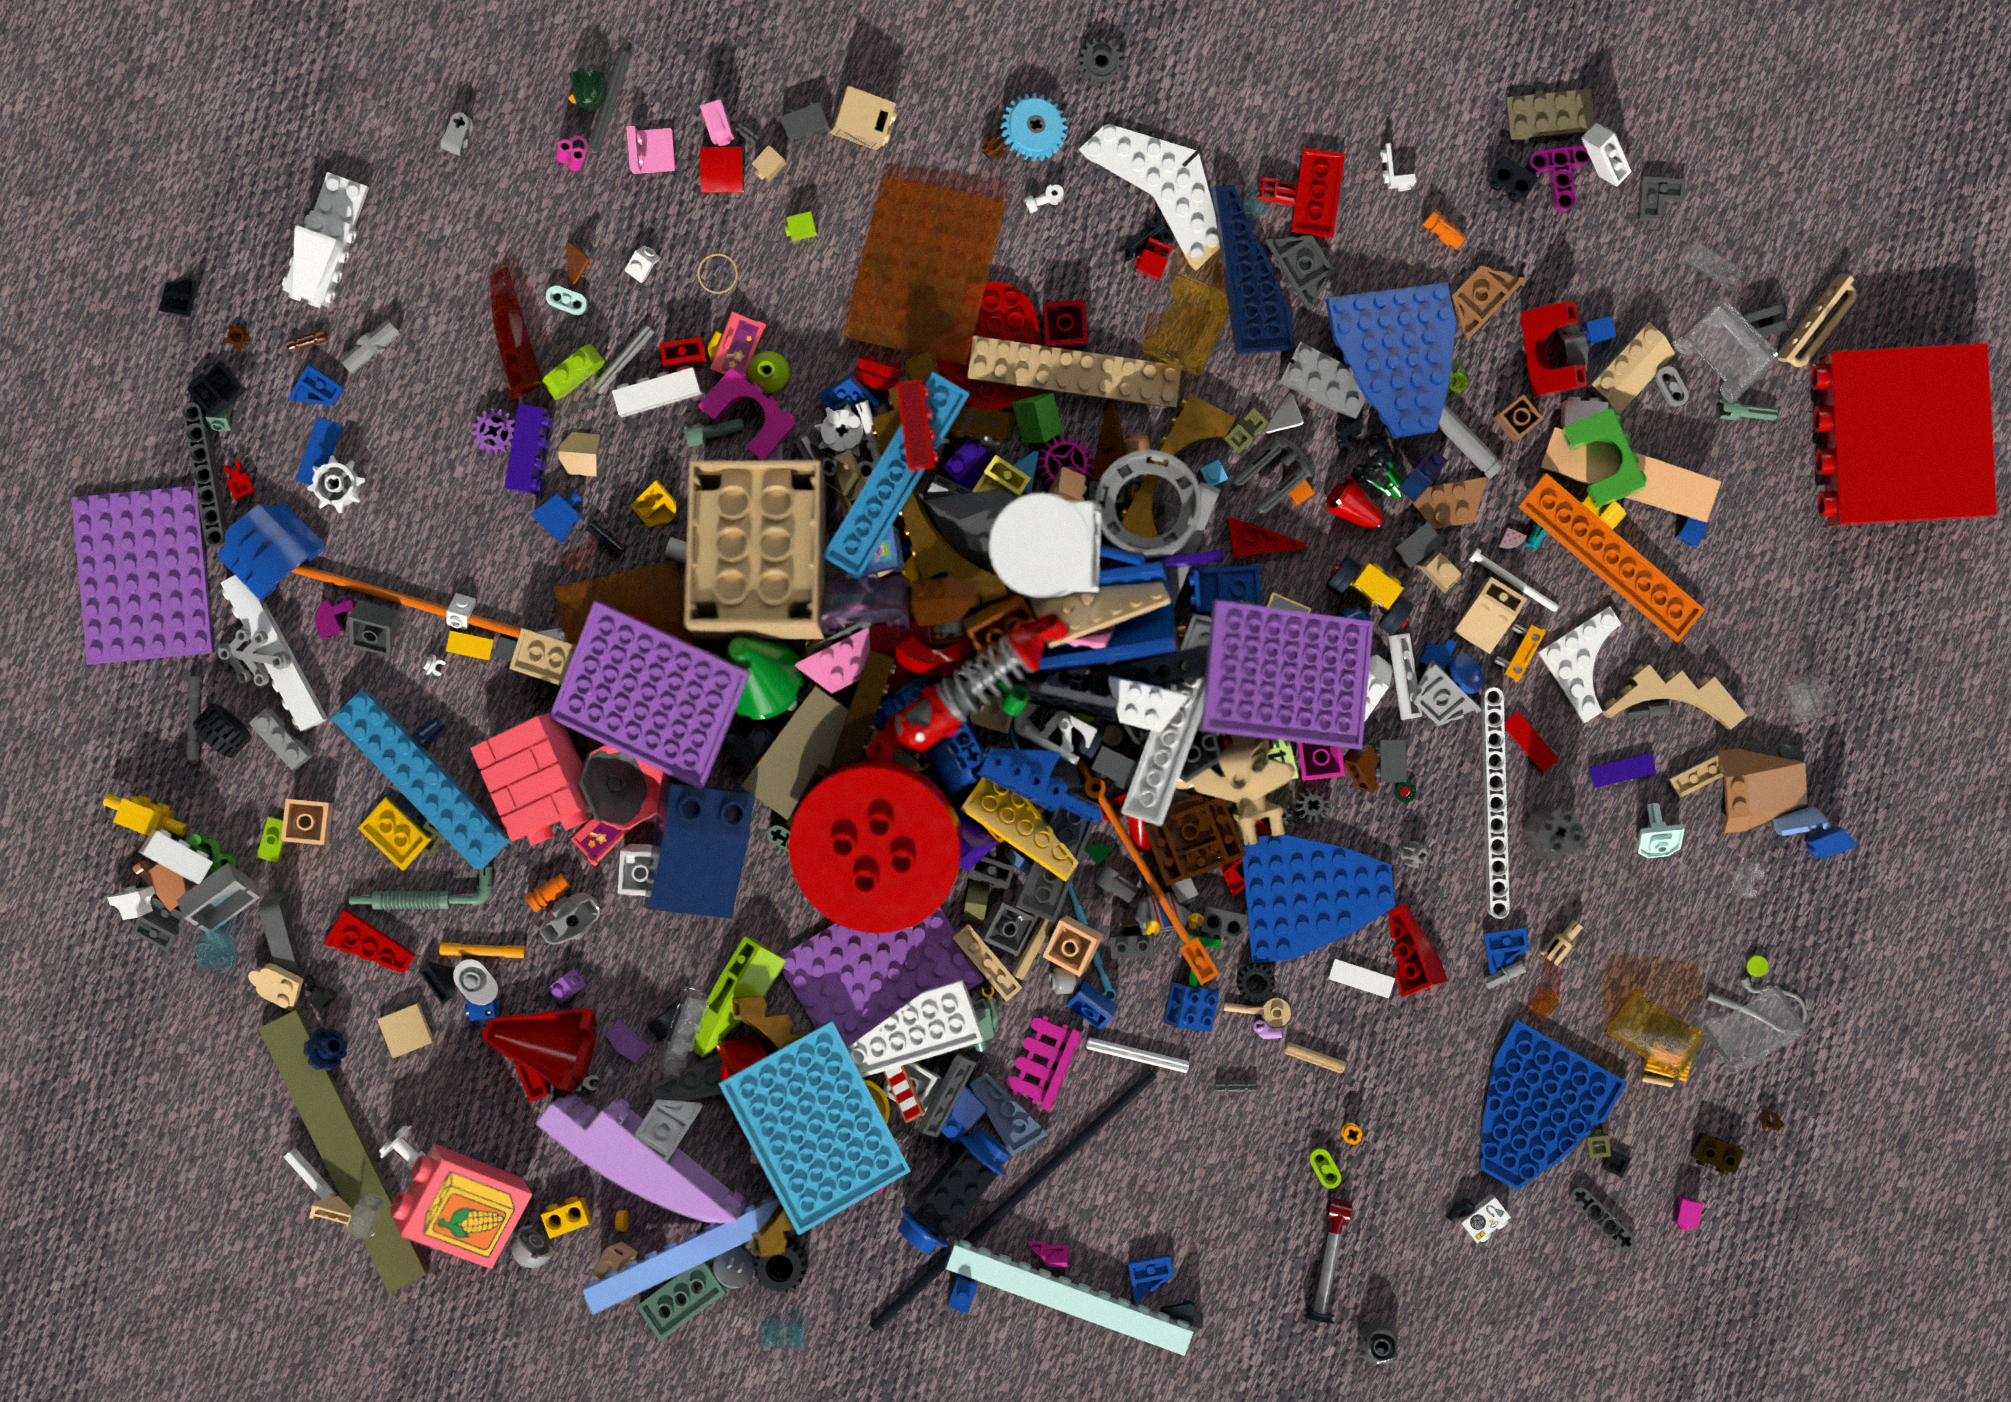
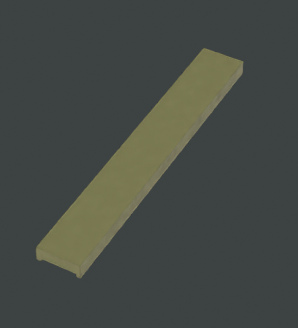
M300 1008L258 1028L342 1200L357 1213L355 1215V1227L388 1293L427 1275L429 1270L415 1242L400 1235L393 1217L390 1216V1208L394 1199L331 1071H326L324 1068L316 1070L308 1064L309 1057L305 1056L303 1051L304 1042L310 1040L309 1035L311 1031Z

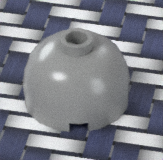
M530 1225L523 1226L517 1231L511 1243V1252L521 1266L538 1268L544 1265L554 1254L553 1248L555 1244L552 1238L549 1239L548 1234L542 1231L541 1236L533 1230L534 1226Z

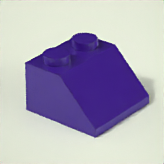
M971 436L942 468L959 485L973 490L993 457Z

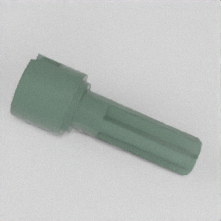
M1720 398L1719 402L1723 406L1718 405L1716 407L1718 419L1737 420L1739 417L1775 420L1778 417V409L1745 405L1741 404L1738 399Z
M738 418L704 427L698 423L685 426L684 430L688 446L693 447L705 444L708 438L744 430L743 420Z

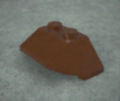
M948 577L912 581L909 609L917 625L929 626L955 623L971 606L978 603L979 581Z

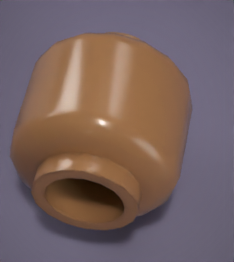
M1143 431L1126 434L1127 438L1123 440L1126 455L1137 451L1151 450L1149 436L1143 434Z

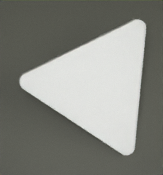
M1292 393L1287 395L1265 428L1266 433L1303 424L1304 421Z

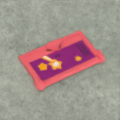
M731 312L710 369L723 375L730 368L735 371L740 369L747 375L749 363L755 354L766 324Z
M593 816L570 839L588 857L591 864L596 866L633 827L623 831L598 822Z

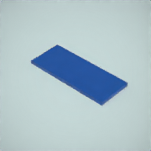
M319 417L316 418L295 480L309 485L313 484L312 478L315 474L312 469L313 466L320 468L322 465L328 464L330 456H333L343 425Z

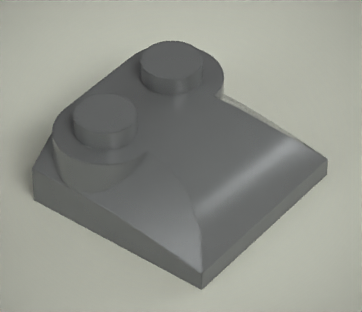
M999 900L992 906L981 928L980 938L1018 956L1037 918Z

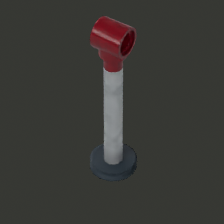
M1332 1197L1329 1199L1327 1218L1331 1223L1314 1309H1304L1307 1311V1314L1303 1316L1308 1319L1324 1323H1334L1332 1317H1335V1315L1326 1311L1342 1228L1350 1220L1352 1201Z

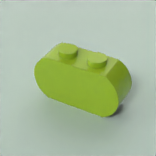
M592 344L585 345L549 372L541 383L555 400L561 399L598 371L605 361Z

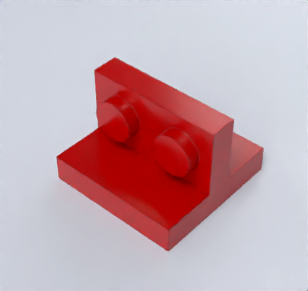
M757 1036L717 1043V1051L722 1059L720 1073L722 1080L767 1056Z

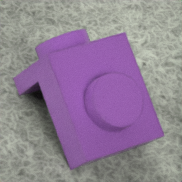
M572 969L547 989L558 1004L561 1005L585 987L586 984L576 970Z

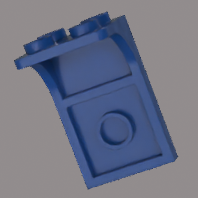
M1259 565L1206 569L1193 568L1191 573L1188 574V587L1192 586V594L1189 595V606L1194 609V612L1212 611L1213 601L1215 600L1239 603L1240 600L1244 602L1250 600L1262 606Z

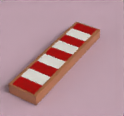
M902 1065L883 1071L904 1121L908 1123L925 1114L926 1112L906 1066Z

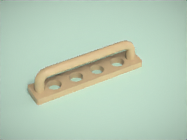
M1850 274L1837 275L1775 357L1779 361L1789 362L1795 367H1802L1811 360L1856 300V289L1851 284L1854 278ZM1846 291L1848 297L1805 354L1798 359L1796 357L1797 353Z

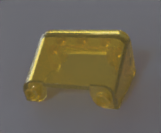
M1177 273L1175 279L1170 284L1171 295L1174 297L1173 303L1158 335L1151 334L1149 337H1146L1143 342L1142 351L1186 373L1199 376L1203 372L1229 316L1227 295L1220 288Z
M1637 988L1636 991L1631 989L1603 1032L1678 1080L1706 1037L1702 1035L1704 1030L1694 1024L1690 1027L1649 1001L1647 999L1649 995Z

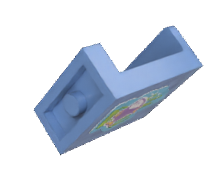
M892 525L862 576L892 569L896 572L905 571L900 532L895 526ZM847 572V574L854 580H861V578L859 579L851 573Z

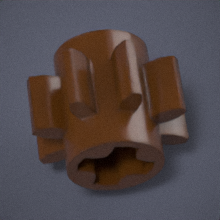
M989 133L981 142L983 144L981 151L989 160H992L994 157L999 160L1005 155L1006 151L1004 148L1007 145H1005V141L998 134L992 137Z

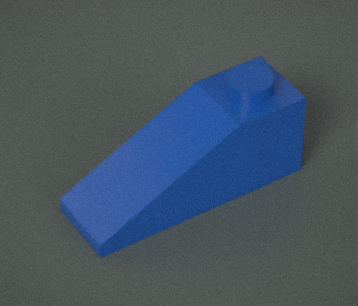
M1832 826L1826 829L1821 827L1804 841L1808 845L1807 851L1814 858L1817 856L1822 859L1857 846V843L1844 828Z

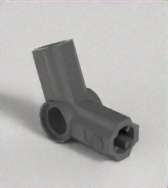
M806 435L794 443L802 461H820L824 477L836 474V469L838 468L836 460H832L824 454L821 455L818 447L814 445L815 442L811 435Z

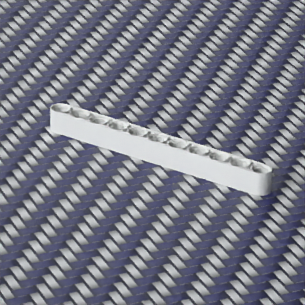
M1490 687L1486 688L1481 694L1486 898L1488 913L1495 918L1501 919L1508 915L1510 909L1504 696L1500 689ZM1494 691L1497 695L1494 703L1489 702L1487 698L1488 693ZM1491 712L1497 715V721L1494 724L1488 721V716ZM1492 733L1498 736V742L1495 745L1489 743V736ZM1494 754L1499 759L1496 766H1492L1489 762V758ZM1493 776L1499 778V784L1496 787L1490 785V779ZM1494 797H1498L1500 801L1497 808H1492L1490 804L1491 799ZM1494 818H1498L1500 826L1494 830L1491 827V822ZM1498 839L1501 842V847L1494 851L1491 845L1494 840ZM1499 860L1502 865L1501 869L1494 872L1492 864ZM1501 882V891L1495 893L1493 891L1494 883ZM1497 903H1501L1503 906L1499 914H1495L1493 911V907Z

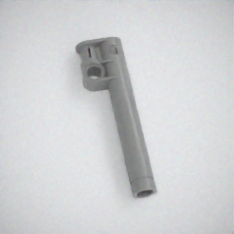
M1444 403L1438 428L1491 479L1505 464L1500 459H1497V456Z

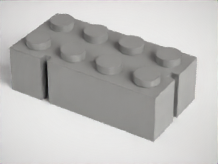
M1302 342L1298 344L1279 380V383L1353 421L1357 418L1366 401L1353 377L1355 374H1353L1354 372L1351 367Z

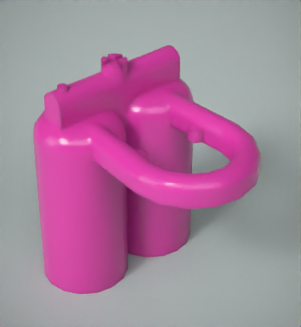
M573 136L569 140H560L555 153L557 161L566 163L573 171L580 170L584 163L585 154L588 151V141L582 136ZM579 140L583 142L584 149L577 147L572 149V143Z

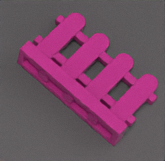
M1044 1015L1043 1019L1037 1017L1031 1021V1027L1037 1031L1035 1038L1027 1037L1024 1039L1023 1047L1029 1050L1027 1058L1020 1056L1015 1060V1066L1021 1070L1019 1077H1009L1007 1079V1086L1013 1089L1012 1094L1017 1096L1020 1092L1033 1098L1032 1103L1037 1104L1040 1101L1042 1102L1041 1108L1049 1111L1052 1109L1083 1031L1077 1028L1069 1031L1068 1025L1064 1024L1063 1027L1049 1022L1050 1017ZM1045 1034L1056 1039L1055 1047L1040 1041L1042 1035ZM1062 1043H1066L1064 1051L1060 1050ZM1036 1053L1049 1059L1047 1066L1033 1061L1034 1054ZM1054 1062L1059 1063L1056 1070L1052 1069ZM1026 1073L1040 1078L1039 1085L1037 1086L1024 1080ZM1046 1081L1050 1083L1048 1090L1044 1089Z

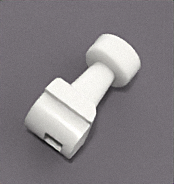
M1049 185L1046 192L1038 197L1033 198L1032 195L1025 197L1024 200L1030 214L1038 210L1037 206L1046 203L1057 205L1063 199L1064 191L1060 185Z

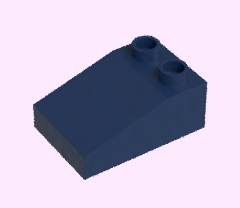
M661 780L644 900L645 908L648 910L732 919L749 839L754 794L742 790L710 786L699 789L691 784Z

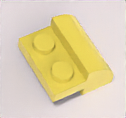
M995 455L972 490V493L1000 489L1019 499L1031 478Z

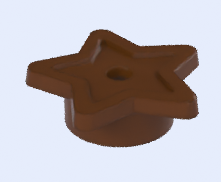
M245 324L238 328L229 325V332L224 342L234 344L237 351H240L243 343L250 342L252 339L246 334Z

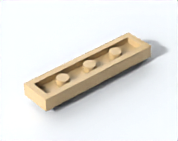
M966 924L952 936L1006 1002L1022 989L1021 985L969 924Z

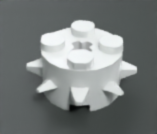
M849 403L846 404L843 410L833 411L827 407V417L823 423L814 426L815 429L821 432L823 438L818 446L819 449L830 448L835 452V456L851 449L852 453L859 457V447L863 440H867L860 416H856L851 412ZM845 427L848 433H844L843 437H840L838 430Z
M333 455L330 456L328 464H324L320 468L313 466L312 469L315 472L312 478L313 484L308 486L307 489L314 491L315 495L320 499L318 505L320 509L330 504L335 506L338 513H343L344 506L351 504L353 501L360 502L358 494L361 484L365 482V478H360L353 470L355 463L353 460L343 465L338 463ZM335 481L339 482L338 488H335Z

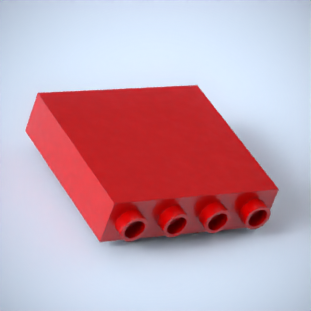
M1988 343L1836 351L1819 357V364L1812 365V387L1814 390L1821 389V406L1814 408L1813 425L1816 432H1823L1824 449L1816 451L1815 466L1819 475L1825 474L1826 491L1819 493L1817 506L1820 517H1827L1828 527L1978 519L1997 515Z

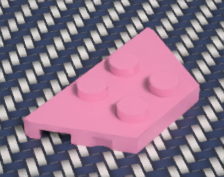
M869 627L796 663L795 666L830 693H834L860 679L870 650Z

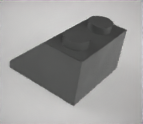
M358 600L349 616L350 647L390 657L399 627V610Z

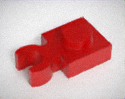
M235 460V470L231 471L229 465H224V470L232 477L226 481L234 500H240L256 493L249 474L247 472L241 473L242 464Z

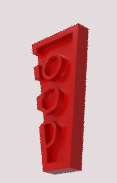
M348 909L343 910L323 943L325 946H332L340 949L339 951L358 955L364 960H372L377 962L378 965L401 973H405L417 955Z

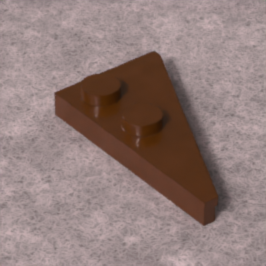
M1114 401L1107 402L1090 481L1100 482L1106 470L1115 461L1126 455L1117 405Z

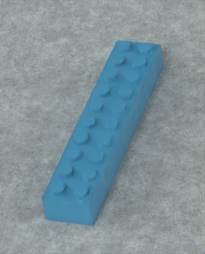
M361 689L331 718L474 869L482 870L511 841L498 824L370 691Z

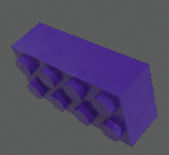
M518 404L504 488L513 492L538 495V491L542 490L543 479H540L547 463L544 454L545 450H548L550 446L548 431L552 429L554 417L551 416V412L541 407Z

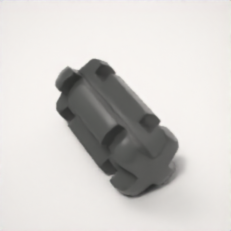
M739 122L735 128L737 133L740 132L739 134L747 141H752L753 145L760 139V135L756 134L749 126L744 125L743 122Z

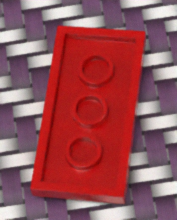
M1308 148L1302 149L1291 233L1333 239L1345 159L1344 153Z

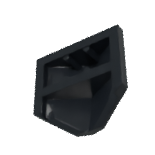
M184 278L175 282H167L158 311L184 318L190 317L198 290L195 280Z

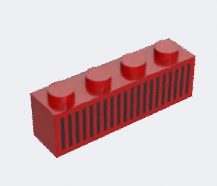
M922 380L896 383L908 470L917 471L935 468L934 462H938L937 449H932L931 442L935 441L934 428L929 427V419H932L931 407L926 406L925 399L929 398L928 385H923Z

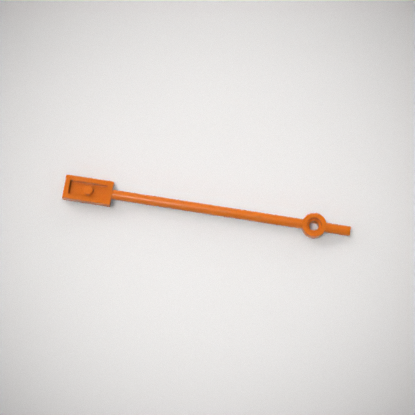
M1079 760L1077 766L1086 780V794L1099 801L1185 944L1179 949L1200 984L1203 985L1220 974L1199 938L1197 937L1193 940L1190 938L1104 795L1106 792L1105 782L1101 778L1093 777L1084 760ZM1093 785H1099L1100 789L1098 792L1092 791Z

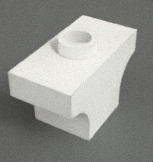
M134 885L124 888L123 891L107 898L109 904L115 906L120 911L122 919L126 920L138 918L153 911L151 897L156 893L153 886L136 889Z

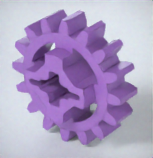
M491 408L490 414L482 411L484 417L477 416L478 424H472L476 431L471 432V434L477 436L474 443H481L479 449L484 450L486 448V453L491 454L493 450L496 455L500 454V450L505 453L508 452L506 447H511L515 420H509L511 415L509 413L504 415V411L501 409L496 413V410ZM493 418H500L504 422L496 423ZM494 427L499 429L496 431L497 436L491 434ZM508 431V436L505 440L504 437L506 432ZM494 440L497 445H489L486 442Z

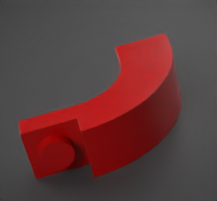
M914 636L909 637L896 646V660L909 671L926 677L952 675L955 673V670H961L962 661L967 660L973 654V641L969 636L941 650L925 647Z

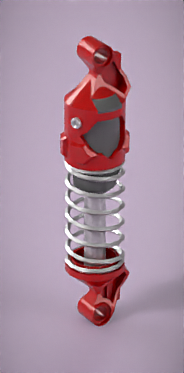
M1055 612L1043 614L1035 620L1018 622L1013 629L1005 634V637L1000 638L1001 649L990 645L988 649L989 657L985 654H978V665L973 662H967L965 667L966 673L955 670L954 680L944 678L943 685L937 684L933 687L925 688L919 693L917 701L910 703L898 713L891 715L885 729L868 746L867 756L872 761L892 763L896 749H913L925 752L942 737L954 735L959 731V726L967 721V715L970 710L978 713V707L976 706L977 694L985 704L989 705L990 701L983 690L990 686L997 696H1001V691L994 683L999 678L1003 680L1007 687L1012 688V683L1006 675L1010 670H1013L1019 679L1024 680V675L1017 665L1021 664L1028 672L1034 673V671L1040 668V657L1045 641L1048 639L1063 640L1068 636L1070 626ZM1003 641H1006L1010 650L1006 651ZM992 649L996 650L998 653L1001 654V656L996 660L992 653ZM981 657L990 663L985 668L982 665ZM969 665L974 667L977 671H979L973 677L970 672ZM958 674L964 676L967 679V681L965 682L963 679H958Z

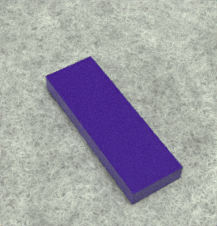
M1652 752L1588 767L1593 788L1656 773Z

